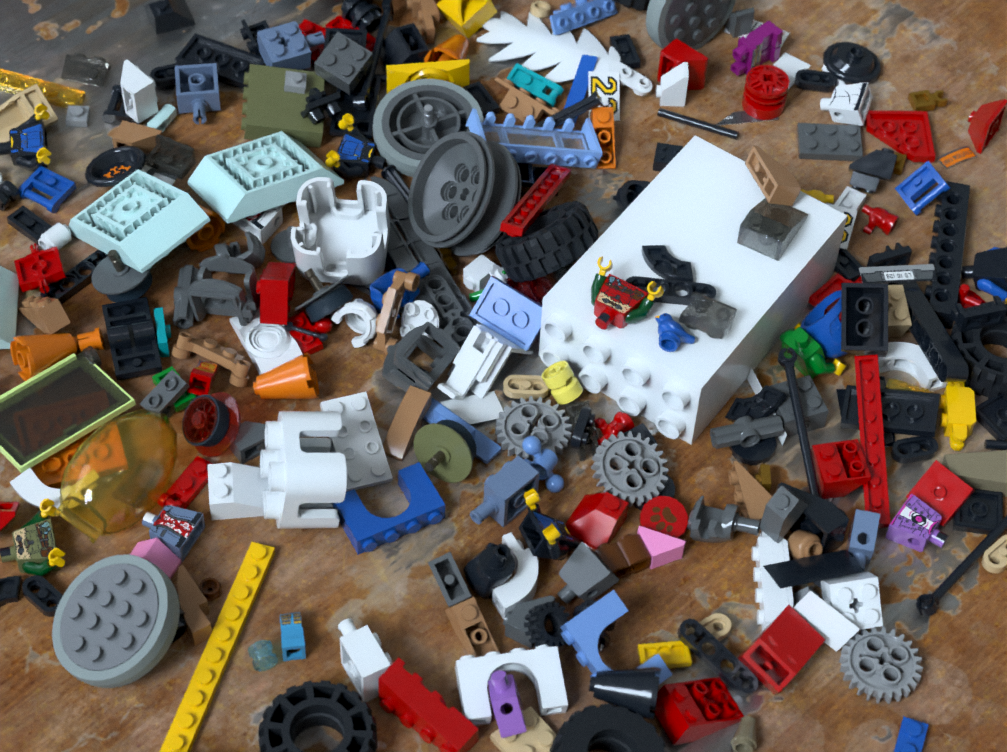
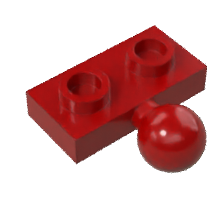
M304 312L288 319V322H292L293 326L320 334L329 333L333 327L331 319L326 316L315 322L314 325H311ZM294 330L289 331L290 335L297 341L302 354L309 353L311 355L324 349L319 338Z

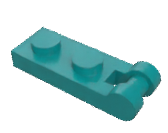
M518 63L515 64L506 78L515 84L514 87L525 89L531 96L540 98L550 107L555 106L557 97L564 92L560 85ZM547 89L552 90L549 96L545 94Z

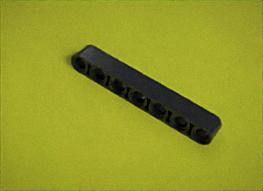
M916 281L888 283V285H903L912 323L909 330L941 382H965L969 375L968 365Z

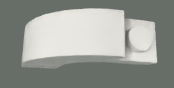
M889 342L886 357H878L879 373L892 370L906 372L918 381L926 393L946 387L947 382L939 380L918 345L907 342Z
M28 468L13 479L10 485L24 501L36 508L40 507L42 500L48 498L54 501L52 506L56 507L58 511H64L84 503L86 499L81 492L85 491L87 494L98 486L96 481L100 477L93 469L73 485L62 489H55L43 484L31 468Z
M511 532L502 536V544L507 545L510 549V554L515 561L514 569L516 574L510 581L494 588L492 592V603L503 620L508 611L512 612L517 604L533 599L538 581L539 567L537 557L533 556L529 548L524 550L522 542L519 539L516 540Z

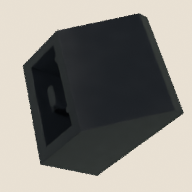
M412 23L394 28L384 39L379 57L385 68L386 65L424 63V58L429 52V48L416 25Z

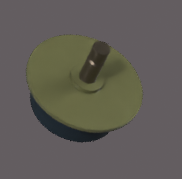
M441 420L437 423L427 424L421 427L414 437L415 455L422 467L430 475L444 482L456 483L464 480L470 474L477 448L471 433L460 423L452 420Z

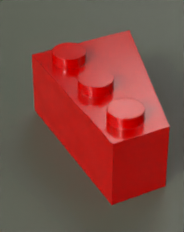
M269 262L266 269H263L256 285V293L260 294V323L287 325L288 313H290L288 300L292 301L295 289L296 263Z

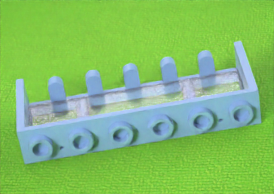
M472 108L466 123L470 132L481 136L485 141L497 142L506 147L517 163L555 164L558 166L596 169L603 154L590 118H586L581 131L573 130L574 122L571 118L565 120L562 129L554 128L555 121L553 117H547L543 127H534L535 119L533 115L526 117L523 126L514 125L516 119L512 113L506 116L503 124H495L496 117L494 112H488L484 122H480L477 110Z

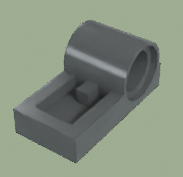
M171 370L142 400L140 405L156 420L166 421L175 411L174 403L190 386L177 373Z

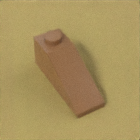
M753 145L745 165L768 203L793 206L801 190L799 183L792 173L761 148Z

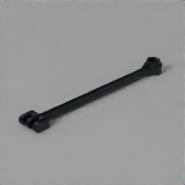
M383 0L382 2L383 15L372 51L373 64L366 73L361 92L353 97V108L358 111L368 110L369 93L389 21H393L395 15L392 0Z
M790 347L787 350L783 348L780 350L777 359L786 372L809 492L820 497L794 369L797 353ZM786 351L792 355V358L788 359L784 356Z
M1007 515L932 594H923L917 598L916 607L920 615L923 613L924 617H928L937 612L939 600L1006 531Z

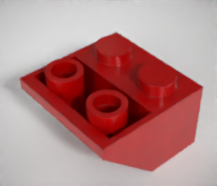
M676 38L660 52L657 81L660 82L661 76L678 65L688 62L689 79L687 90H702L705 85L708 58Z
M858 439L812 445L811 453L820 498L844 497L871 480V474Z

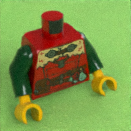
M601 256L597 261L600 270L599 273H596L591 287V304L594 306V315L597 317L595 320L596 325L603 330L607 329L610 324L622 329L628 324L644 320L655 303L653 300L663 295V287L660 286L656 292H653L656 282H650L647 286L648 295L647 292L612 274L605 276L606 272L612 269L613 263L610 259L608 266L602 267L603 256Z

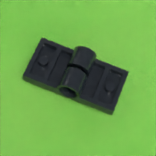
M147 297L102 305L117 381L163 371Z

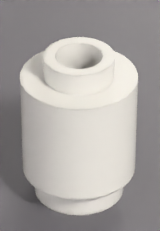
M57 223L41 235L38 244L42 250L56 246L59 250L72 240V232L66 224Z

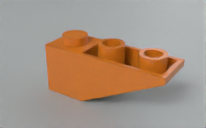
M595 107L591 110L590 119L603 152L596 169H616L613 107Z

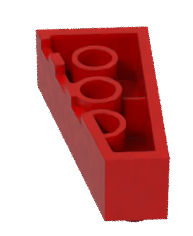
M398 657L378 678L379 704L381 708L388 714L393 713L405 727L413 728L426 743H433L439 748L440 752H469L478 742L479 729L454 706L446 707L443 696L436 690L430 692L426 689L425 685L421 682L423 678L416 672L411 675L403 668L406 663Z

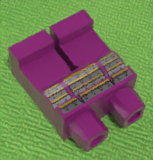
M768 20L750 32L746 38H739L738 47L733 49L732 52L733 58L736 61L731 64L730 70L737 76H740L743 73L747 74L752 68L762 65L768 60L773 63L777 61L780 55L783 31Z

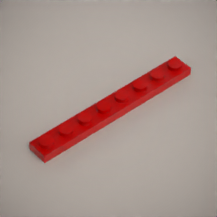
M550 164L501 222L500 231L506 232L507 235L512 237H522L569 179L571 169Z
M878 354L854 356L860 445L871 474V480L863 484L865 511L879 513L878 528H888L890 524Z

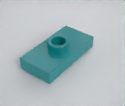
M163 307L155 308L154 316L160 356L162 358L170 357L167 341L168 338H172L170 324L165 325Z

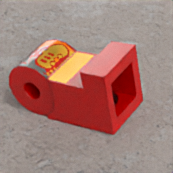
M200 359L197 367L191 371L188 384L190 387L187 389V392L199 396L209 395L216 378L218 364ZM194 386H202L205 389H198Z

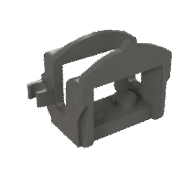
M226 253L202 260L201 268L198 272V280L192 282L187 290L196 320L202 321L206 314L238 317L241 326L251 323L260 306V294L256 293L257 276L254 266L241 259L230 257ZM211 271L246 274L244 287L247 295L244 294L241 287L223 280L213 279Z
M426 322L424 325L409 331L401 341L395 345L388 346V354L383 363L382 376L393 385L402 388L405 392H407L410 385L428 391L460 351L459 345L451 337L455 329L448 324L442 330L432 323ZM424 332L427 333V334H428L429 336H431L434 340H436L439 344H441L444 348H441L438 344H436V343H435L433 340H431L429 337H427V336H425V335H422V334H423ZM416 347L434 360L430 365L433 368L430 373L427 371L423 372L407 359ZM398 368H399L401 371H403L406 375H408L410 378H412V379L415 381V383H414L412 380H410L408 377H406L403 373H401L400 371H398Z

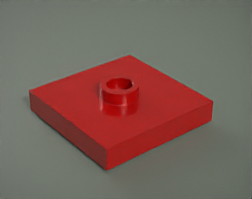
M935 460L906 497L909 498L913 494L939 513L942 517L940 525L945 527L975 490Z

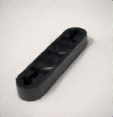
M100 250L95 251L65 273L66 278L48 285L49 292L45 290V293H41L40 296L43 298L55 297L62 305L92 283V274L95 267L108 255ZM83 270L92 271L89 275L84 276L80 274ZM67 282L74 283L70 288L63 287Z
M632 276L626 280V282L643 291L652 281L656 282V287L662 286L664 293L661 297L655 298L654 302L710 307L714 304L716 298V289L710 284ZM684 290L688 294L686 296H679L676 294V291Z
M686 619L681 623L677 632L678 638L728 686L743 697L751 696L756 691L759 684L756 675L695 619ZM692 627L694 629L693 634L686 635V630ZM702 635L704 638L696 645L695 641ZM702 644H712L715 648V653L713 655L705 654L702 650ZM724 660L730 661L734 667L733 671L730 673L723 671L721 662ZM739 670L741 672L740 675L735 680H733L732 677H734ZM749 680L751 682L749 687L744 689L741 686L743 681Z

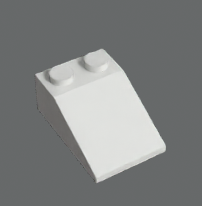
M233 462L207 464L209 506L212 520L264 516L263 495L264 490H269L268 479H261L260 468Z

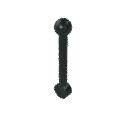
M292 322L284 325L286 331L294 330L319 338L322 342L328 340L326 333L318 334L293 326Z

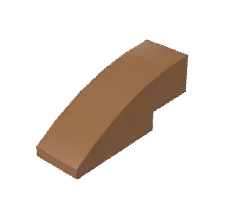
M410 385L384 440L383 448L386 456L403 461L414 442L416 433L422 427L423 418L432 404V393Z
M184 565L178 567L177 577L180 608L186 613L184 614V620L186 621L188 635L196 646L209 639L212 633L211 623L206 617L209 614L208 602Z

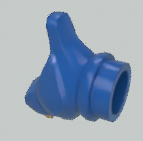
M664 313L655 317L659 325V346L664 351L673 352L681 343L693 344L695 342V337L686 333L683 327L672 319L670 314Z

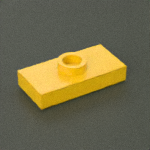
M682 641L638 644L637 650L640 665L656 654L660 655L668 668L690 667L692 665L690 649Z

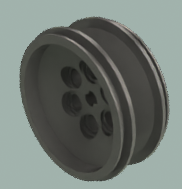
M472 132L451 133L439 139L421 159L410 186L408 212L411 225L416 234L429 246L435 248L451 247L452 254L462 257L478 255L492 248L506 233L500 231L501 222L520 201L521 174L515 158L503 145L493 141H485L481 136Z

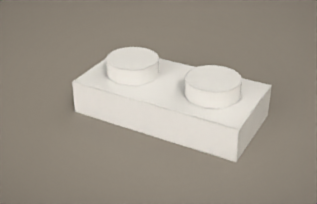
M847 186L834 205L858 211L865 202L867 195Z

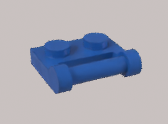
M927 161L900 183L895 190L914 214L918 216L926 205L943 191L947 192L950 186L933 165ZM936 182L938 183V185L934 189H932L917 203L914 202L919 196H921Z
M40 166L18 188L21 198H28L46 207L47 211L56 213L60 205L76 189V184ZM35 188L53 198L49 200L31 190Z

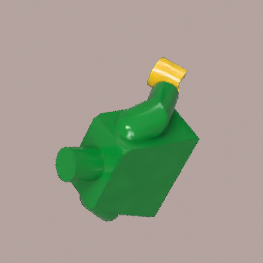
M800 322L794 328L783 331L780 334L781 349L786 348L787 350L790 347L796 351L797 359L794 365L804 376L810 375L811 379H814L818 374L835 373L840 376L847 367L838 358L833 363H826L822 347L800 327ZM786 351L784 356L788 359L792 358V355Z

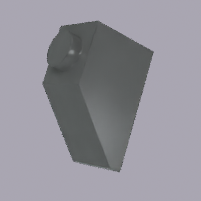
M245 421L239 425H234L227 431V446L241 464L259 456L261 450H266L265 424Z
M781 485L766 504L759 528L776 543H779L808 507V504L791 490Z
M451 552L428 562L449 608L472 597Z
M550 595L519 603L512 612L508 611L503 621L505 636L532 648L534 643L531 644L528 641L531 636H526L525 632L529 631L528 628H524V623L528 622L525 616L530 614L528 611L536 605L547 602L554 603L555 597ZM548 617L544 618V626L549 620Z

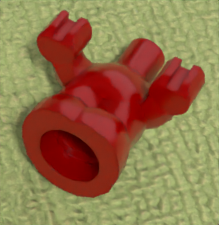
M865 204L861 211L869 216V222L863 229V232L869 235L877 226L882 229L885 235L889 236L899 219L897 215L890 214L881 207L872 208Z
M621 411L617 412L613 421L609 424L606 423L605 419L597 418L594 421V426L600 429L603 435L597 440L598 445L601 446L604 439L608 440L611 434L617 437L620 431L625 433L634 428V423L630 416Z

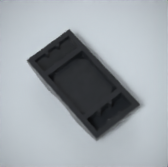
M366 74L350 95L337 88V92L341 96L338 103L342 111L338 116L332 118L330 135L343 136L344 132L348 131L339 127V121L342 120L346 113H349L354 118L352 126H356L366 138L372 139L374 114L380 96L381 75H374L367 111H358L353 108V97L361 92Z

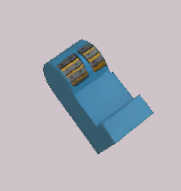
M300 612L280 614L283 661L306 659ZM293 649H300L296 653H290L287 651Z

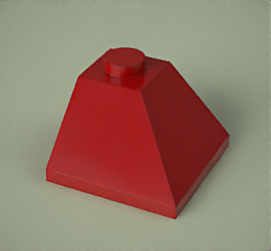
M1006 99L983 104L969 116L968 122L970 126L968 133L977 153L981 154L1000 130L1007 107Z
M608 492L585 495L565 525L572 536L577 537L580 542L597 550L601 544L611 543L627 519L629 503Z

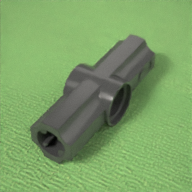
M185 265L183 268H180L178 286L174 288L175 309L173 324L180 329H188L190 326H193L195 315L187 292L191 283L198 280L199 269L193 265Z
M773 415L754 420L750 416H744L737 419L733 424L711 428L710 437L712 446L716 449L738 444L747 448L756 445L762 439L783 435L784 430L780 416Z

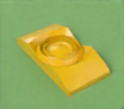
M469 59L386 65L387 94L404 83L419 79H439L465 87L469 85L470 61Z

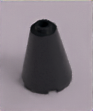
M648 667L597 671L596 676H591L589 692H594L593 697L616 707H626L628 711L637 712L644 718L654 720L655 714L650 713V710H656L659 677L655 676V674L660 675L661 668Z

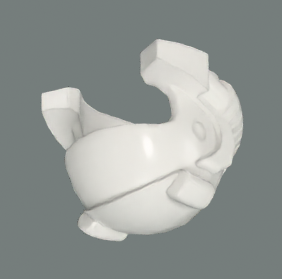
M359 298L346 303L331 318L332 321L339 324L343 316H345L347 325L356 333L362 334L352 339L351 342L354 348L364 346L369 339L374 338L376 335L377 311L373 305L363 301V299Z

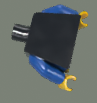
M993 247L987 251L976 253L974 265L962 266V279H973L976 290L983 291L992 296H999L1002 302L1006 301L1005 304H1007V247Z

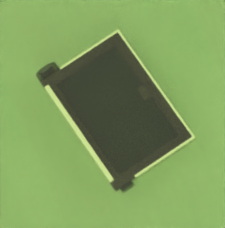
M88 346L78 355L71 354L0 395V452L21 473L136 405L135 400L99 368L102 362L93 347Z

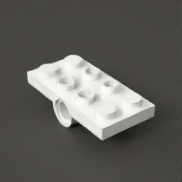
M362 392L321 402V411H339L341 415L342 428L340 434L337 437H329V439L331 440V453H342L346 458V492L352 489L358 490L391 482L393 477L367 393Z

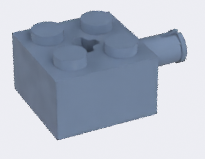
M296 21L257 31L259 52L265 65L296 70L310 68L311 51L309 48L325 43L322 31L305 36L302 34Z
M217 63L175 66L179 114L193 113L194 123L199 124V118H201V124H204L207 121L206 111L221 110Z
M519 455L512 461H507L499 472L495 475H490L485 480L484 502L470 512L471 519L479 525L490 516L504 528L528 508L524 493L532 488L538 493L539 472Z

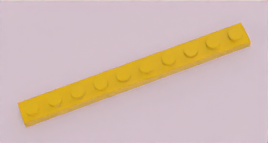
M251 542L159 752L191 751L275 555L274 547Z

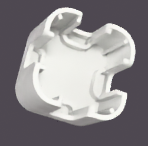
M327 177L312 178L300 187L296 200L300 226H292L291 242L297 269L304 278L308 279L304 272L312 268L320 282L334 283L342 277L349 275L342 284L367 285L373 283L383 274L390 234V219L387 196L379 184L372 181H358L356 190L358 200L338 199L335 194L334 182L331 178Z
M280 411L277 421H266V450H261L260 476L261 479H268L269 490H264L263 514L264 519H276L278 529L338 528L339 516L337 510L333 509L332 503H341L345 499L347 484L345 455L342 453H330L331 440L329 438L299 437L339 436L342 428L339 411Z

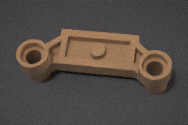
M395 271L393 284L391 287H388V290L383 295V307L375 323L377 326V337L374 340L373 348L383 351L385 355L388 354L387 348L389 345H395L400 341L392 338L393 329L405 290L412 292L417 290L420 283L419 274Z
M188 332L179 333L177 343L173 345L171 353L174 357L189 359L191 352H194L231 370L229 382L237 387L247 386L251 363L244 360V356L238 354L235 349L219 345L214 339L193 338L192 334Z

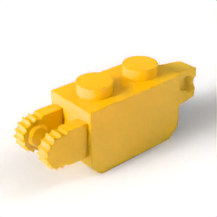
M947 382L944 394H940L939 408H942L940 427H943L944 436L949 437L950 448L954 451H960L964 447L965 440L972 435L973 427L976 424L975 395L971 388L964 386V382Z

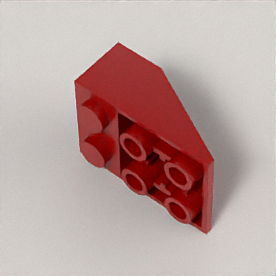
M788 604L743 651L738 659L756 675L758 680L772 694H777L801 670L825 639Z
M720 677L664 684L658 691L656 710H653L673 745L694 742L738 723L744 717Z

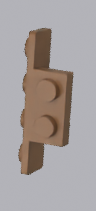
M495 78L494 81L501 88L508 91L499 105L500 109L507 114H514L515 118L520 122L524 123L527 116L533 115L536 124L543 113L550 117L560 112L554 107L552 109L546 107L547 104L538 97L535 100L529 97L531 94L521 87L519 90L513 87L515 84L510 80Z

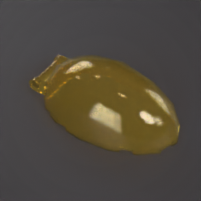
M143 408L115 417L99 427L77 448L67 464L61 481L60 506L54 512V515L56 517L61 516L91 538L90 542L93 544L100 536L112 535V533L126 530L138 523L147 512H150L157 505L160 495L164 493L172 479L178 456L177 433L167 415Z

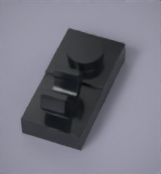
M899 242L896 243L895 250H891L889 245H887L885 252L869 256L867 267L909 265L912 250L909 246L902 247Z

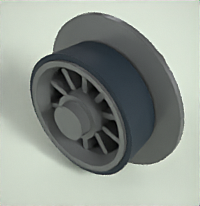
M110 250L107 254L108 256L93 271L92 284L98 292L106 294L108 299L115 303L138 299L148 291L153 280L150 273L151 268L143 273L122 263L116 250Z
M310 268L304 274L316 292L312 294V297L294 309L298 310L306 307L305 309L312 323L319 321L327 315L331 318L341 306L354 297L347 287L342 284L349 275L342 277L329 286H323L313 269Z

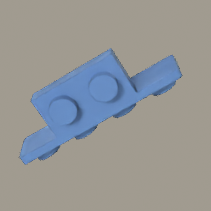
M575 0L576 3L574 4L571 2L561 4L560 9L553 11V15H550L549 18L553 34L559 35L617 14V8L613 0Z
M432 398V404L423 418L430 424L441 420H452L463 425L475 440L477 448L475 457L485 464H488L501 452V446Z

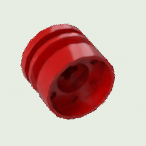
M758 65L752 68L746 76L742 99L743 110L749 116L760 120H771L779 117L785 107L790 82L788 75L782 69L772 65Z

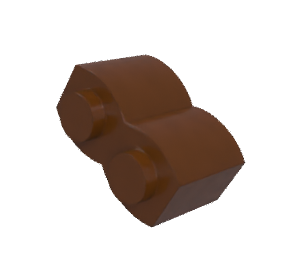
M639 534L625 535L618 542L603 543L595 550V553L619 579L641 572L651 566L652 557Z

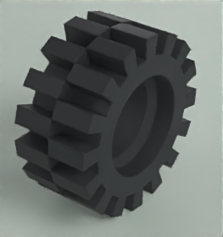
M547 602L536 605L528 611L530 614L525 616L528 622L524 623V628H528L529 631L525 632L526 636H531L528 641L531 644L535 643L534 647L545 644L548 647H560L566 644L561 635L563 631L560 627L568 622L567 617L570 614L569 612H563L565 610L563 605L559 606L557 602ZM545 617H548L552 623V635H549L545 630Z

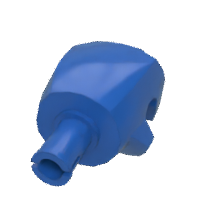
M420 262L409 272L419 274L421 280L430 273V270L425 263ZM399 267L380 276L370 285V297L378 314L381 313L383 307V295L388 290V287H391L393 284L395 271L407 273L404 269ZM419 288L415 292L405 290L400 307H404L406 303L414 302L420 293Z

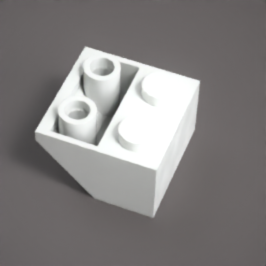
M128 59L125 60L120 82L125 113L139 124L158 112V98L155 92L156 84L153 78L144 74L137 65L132 64Z

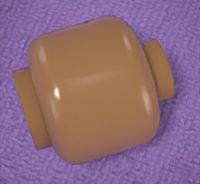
M797 530L787 540L789 557L793 560L822 554L821 539L816 534L806 530Z

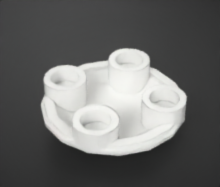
M422 300L406 303L401 317L400 334L402 337L426 322H430L439 328L438 313L432 304ZM424 332L422 334L433 340V338L429 336L427 333Z

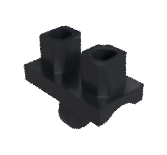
M312 88L309 91V96L306 97L308 104L305 105V110L301 111L300 114L303 118L309 117L313 125L325 119L322 112L326 110L330 118L336 117L342 111L338 103L341 96L339 92L326 96L325 91L320 92L318 88Z

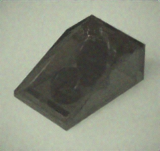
M765 198L749 211L740 224L737 243L779 261L807 219L808 214L791 206L770 204Z

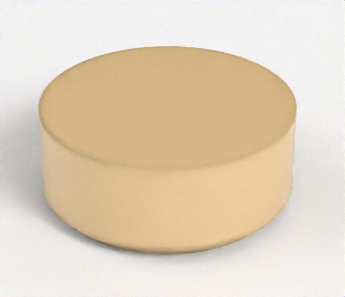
M535 1L531 4L530 13L539 18L548 17L551 6L544 1Z

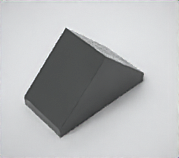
M754 7L731 12L724 26L733 38L751 32L755 12Z

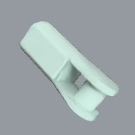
M165 104L155 117L147 123V127L161 130L163 133L177 116L176 108L170 104Z

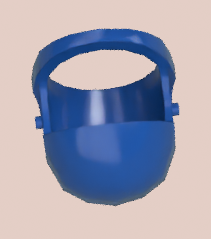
M841 290L831 293L807 314L800 326L822 347L826 359H835L848 354L841 351V323L839 320ZM840 298L838 302L824 315L825 309L832 302Z

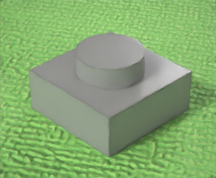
M286 70L284 91L305 94L307 73Z
M68 105L65 120L66 126L88 127L90 107Z

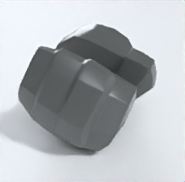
M249 231L245 233L249 251L243 254L241 253L239 242H232L230 246L226 243L214 245L216 250L215 256H221L223 253H226L230 257H235L252 264L254 269L262 266L266 250L258 237Z
M701 496L690 513L687 527L690 530V537L695 541L722 543L732 540L736 531L757 536L761 520L740 516V505L726 504L724 510L705 506L704 496Z

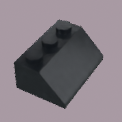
M841 284V351L858 356L878 354V357H886L888 353V284Z

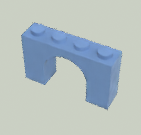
M614 590L560 627L563 631L561 635L564 641L569 646L572 644L578 652L576 657L580 664L584 667L587 666L591 671L592 675L590 677L596 676L597 671L612 670L603 663L599 656L598 639L605 627L628 612V609ZM659 654L650 657L636 667L661 668L660 675L655 674V676L659 677V684L673 675Z

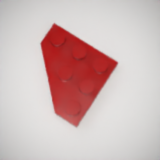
M868 110L865 119L866 131L898 153L907 155L906 158L912 162H934L935 151L927 111Z

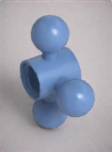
M536 436L526 437L522 443V448L525 453L533 455L534 460H524L539 472V480L546 479L545 485L550 492H560L564 487V479L552 471L558 463L557 455L549 449L540 450L541 441Z

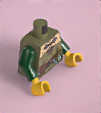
M48 498L42 500L39 507L40 511L30 521L12 533L14 546L0 548L2 563L17 560L21 573L42 577L51 571L61 570L60 567L65 565V560L61 558L65 556V552L57 548L51 519H48V515L55 516L58 513L57 508L52 506L54 501Z

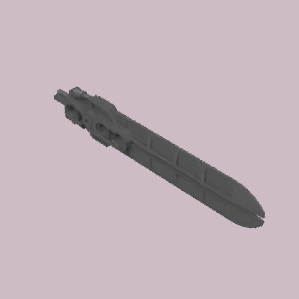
M376 176L370 177L372 182L379 184L384 189L387 196L388 211L390 213L388 253L396 267L404 269L407 273L415 268L418 262L427 265L430 273L427 277L425 276L420 280L418 286L420 293L415 300H422L432 304L438 313L439 328L444 330L448 324L454 328L455 331L451 337L461 349L474 327L473 325L478 324L476 319L469 316L473 309L466 296L459 290L434 247L422 241L414 231L409 218L408 204L398 189L385 179Z

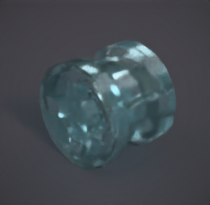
M269 640L255 642L248 648L249 657L253 659L252 665L256 671L269 670L278 662L276 654L272 652V642Z

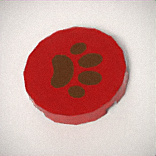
M657 496L643 506L639 522L642 527L679 539L687 527L688 514L678 500L669 496Z

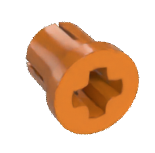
M100 327L95 328V331L77 334L81 352L94 349L105 350Z

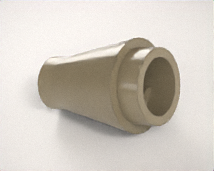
M750 716L741 718L740 724L731 740L734 752H753L757 748L756 720Z

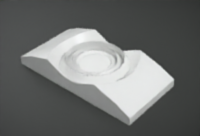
M260 307L251 323H248L246 326L240 325L238 317L229 319L259 375L302 355L297 341L290 335L289 331L285 330L284 325L260 323Z

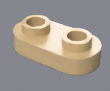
M510 375L503 382L504 394L513 399H520L521 397L529 399L530 396L533 399H538L539 397L543 399L549 393L544 380L538 375Z
M1007 535L1002 536L984 552L981 563L984 569L990 573H1001L1007 568Z
M721 613L712 614L699 622L719 642L728 637L731 630L730 619ZM692 627L689 628L686 635L693 634L694 629ZM719 627L721 631H716L714 628ZM704 643L702 644V650L704 651L713 645Z

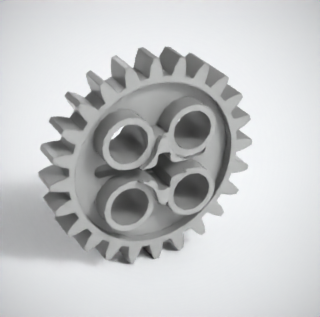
M530 396L529 401L526 402L521 397L519 404L512 401L511 407L505 405L504 412H499V419H496L495 429L497 443H501V450L508 449V456L516 454V457L519 455L525 459L534 460V456L525 453L522 448L524 439L531 433L530 436H536L541 441L540 450L549 449L555 454L562 455L563 448H567L568 441L571 440L572 425L569 424L570 417H565V410L558 411L559 404L551 406L550 399L543 403L542 397L534 401L533 397Z
M620 431L617 438L611 434L608 440L604 439L601 446L599 445L595 450L596 453L592 457V460L595 462L591 469L596 470L592 477L600 479L596 486H604L603 493L609 492L622 500H626L629 503V507L635 501L639 507L644 501L647 503L652 498L657 497L660 494L659 492L665 488L663 484L666 483L668 478L664 475L667 474L669 469L663 466L667 463V459H660L663 451L656 452L657 443L649 445V437L643 441L641 440V433H638L635 438L631 431L628 432L626 437ZM625 450L630 451L633 456L628 455ZM610 464L616 466L618 470H613ZM642 467L647 468L650 473L645 472ZM627 481L631 482L634 485V488L630 487L627 484Z
M884 626L880 632H877L875 627L871 628L870 633L866 629H862L860 635L856 633L842 647L839 663H841L840 672L845 673L844 681L851 680L849 689L857 687V695L859 696L863 692L866 693L867 701L874 696L877 703L880 702L881 698H885L887 704H890L892 697L899 702L902 695L908 697L910 690L915 691L917 683L921 679L923 667L920 666L922 657H917L918 648L910 649L913 641L904 642V634L898 637L895 636V629H892L890 633H886ZM861 668L867 669L869 672L863 671Z

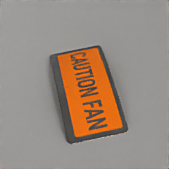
M964 146L938 157L937 160L945 169H948L960 162L977 157V155L969 146Z

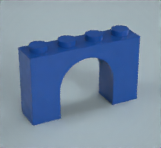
M420 462L398 470V485L409 502L408 508L398 516L382 518L371 514L363 505L355 489L346 492L343 502L333 503V509L337 510L339 522L358 555L373 551L376 547L385 543H392L406 534H413L430 524H437L445 518V503Z

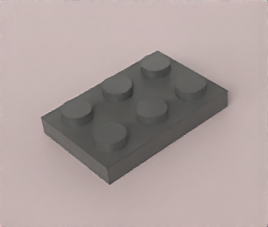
M797 124L799 159L857 161L863 157L860 125Z

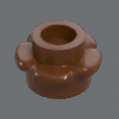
M212 577L203 579L198 587L207 601H213L222 594L221 583Z

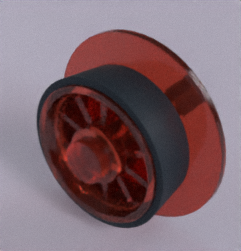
M217 392L211 395L204 394L194 398L186 408L182 421V431L186 441L194 445L197 451L206 457H217L225 453L232 446L239 432L241 423L239 405L233 396L224 392Z

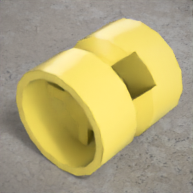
M559 361L550 365L541 376L548 389H551L554 399L560 405L572 402L583 392V387L577 377L573 376L574 372L567 361Z

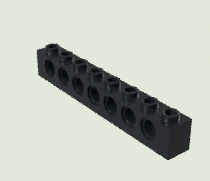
M946 181L950 189L947 192L943 191L936 197V201L940 202L935 207L934 217H938V219L934 220L932 233H936V235L932 236L930 249H934V252H930L928 264L934 265L937 280L929 281L930 285H926L924 295L928 298V302L944 328L952 329L954 319L951 315V309L955 308V304L958 301L970 185Z

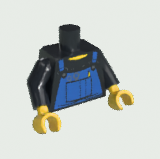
M38 104L34 109L35 114L26 122L9 131L10 142L0 143V155L10 154L13 165L28 171H33L40 166L49 167L50 158L48 156L52 153L48 150L47 132L44 122H42V119L47 120L50 117V114L46 111L48 109L47 106Z
M346 113L342 120L339 121V127L348 131L344 132L337 152L331 150L326 155L328 159L325 161L327 167H333V171L337 175L343 176L348 180L367 178L371 167L380 170L384 169L385 158L375 155L376 144L366 138L356 126H352L354 118L351 114Z
M532 488L524 493L528 513L520 524L519 530L533 556L562 561L569 551L576 550L580 544L579 539L570 534L563 521L541 512L540 506L537 504L541 499L537 491Z

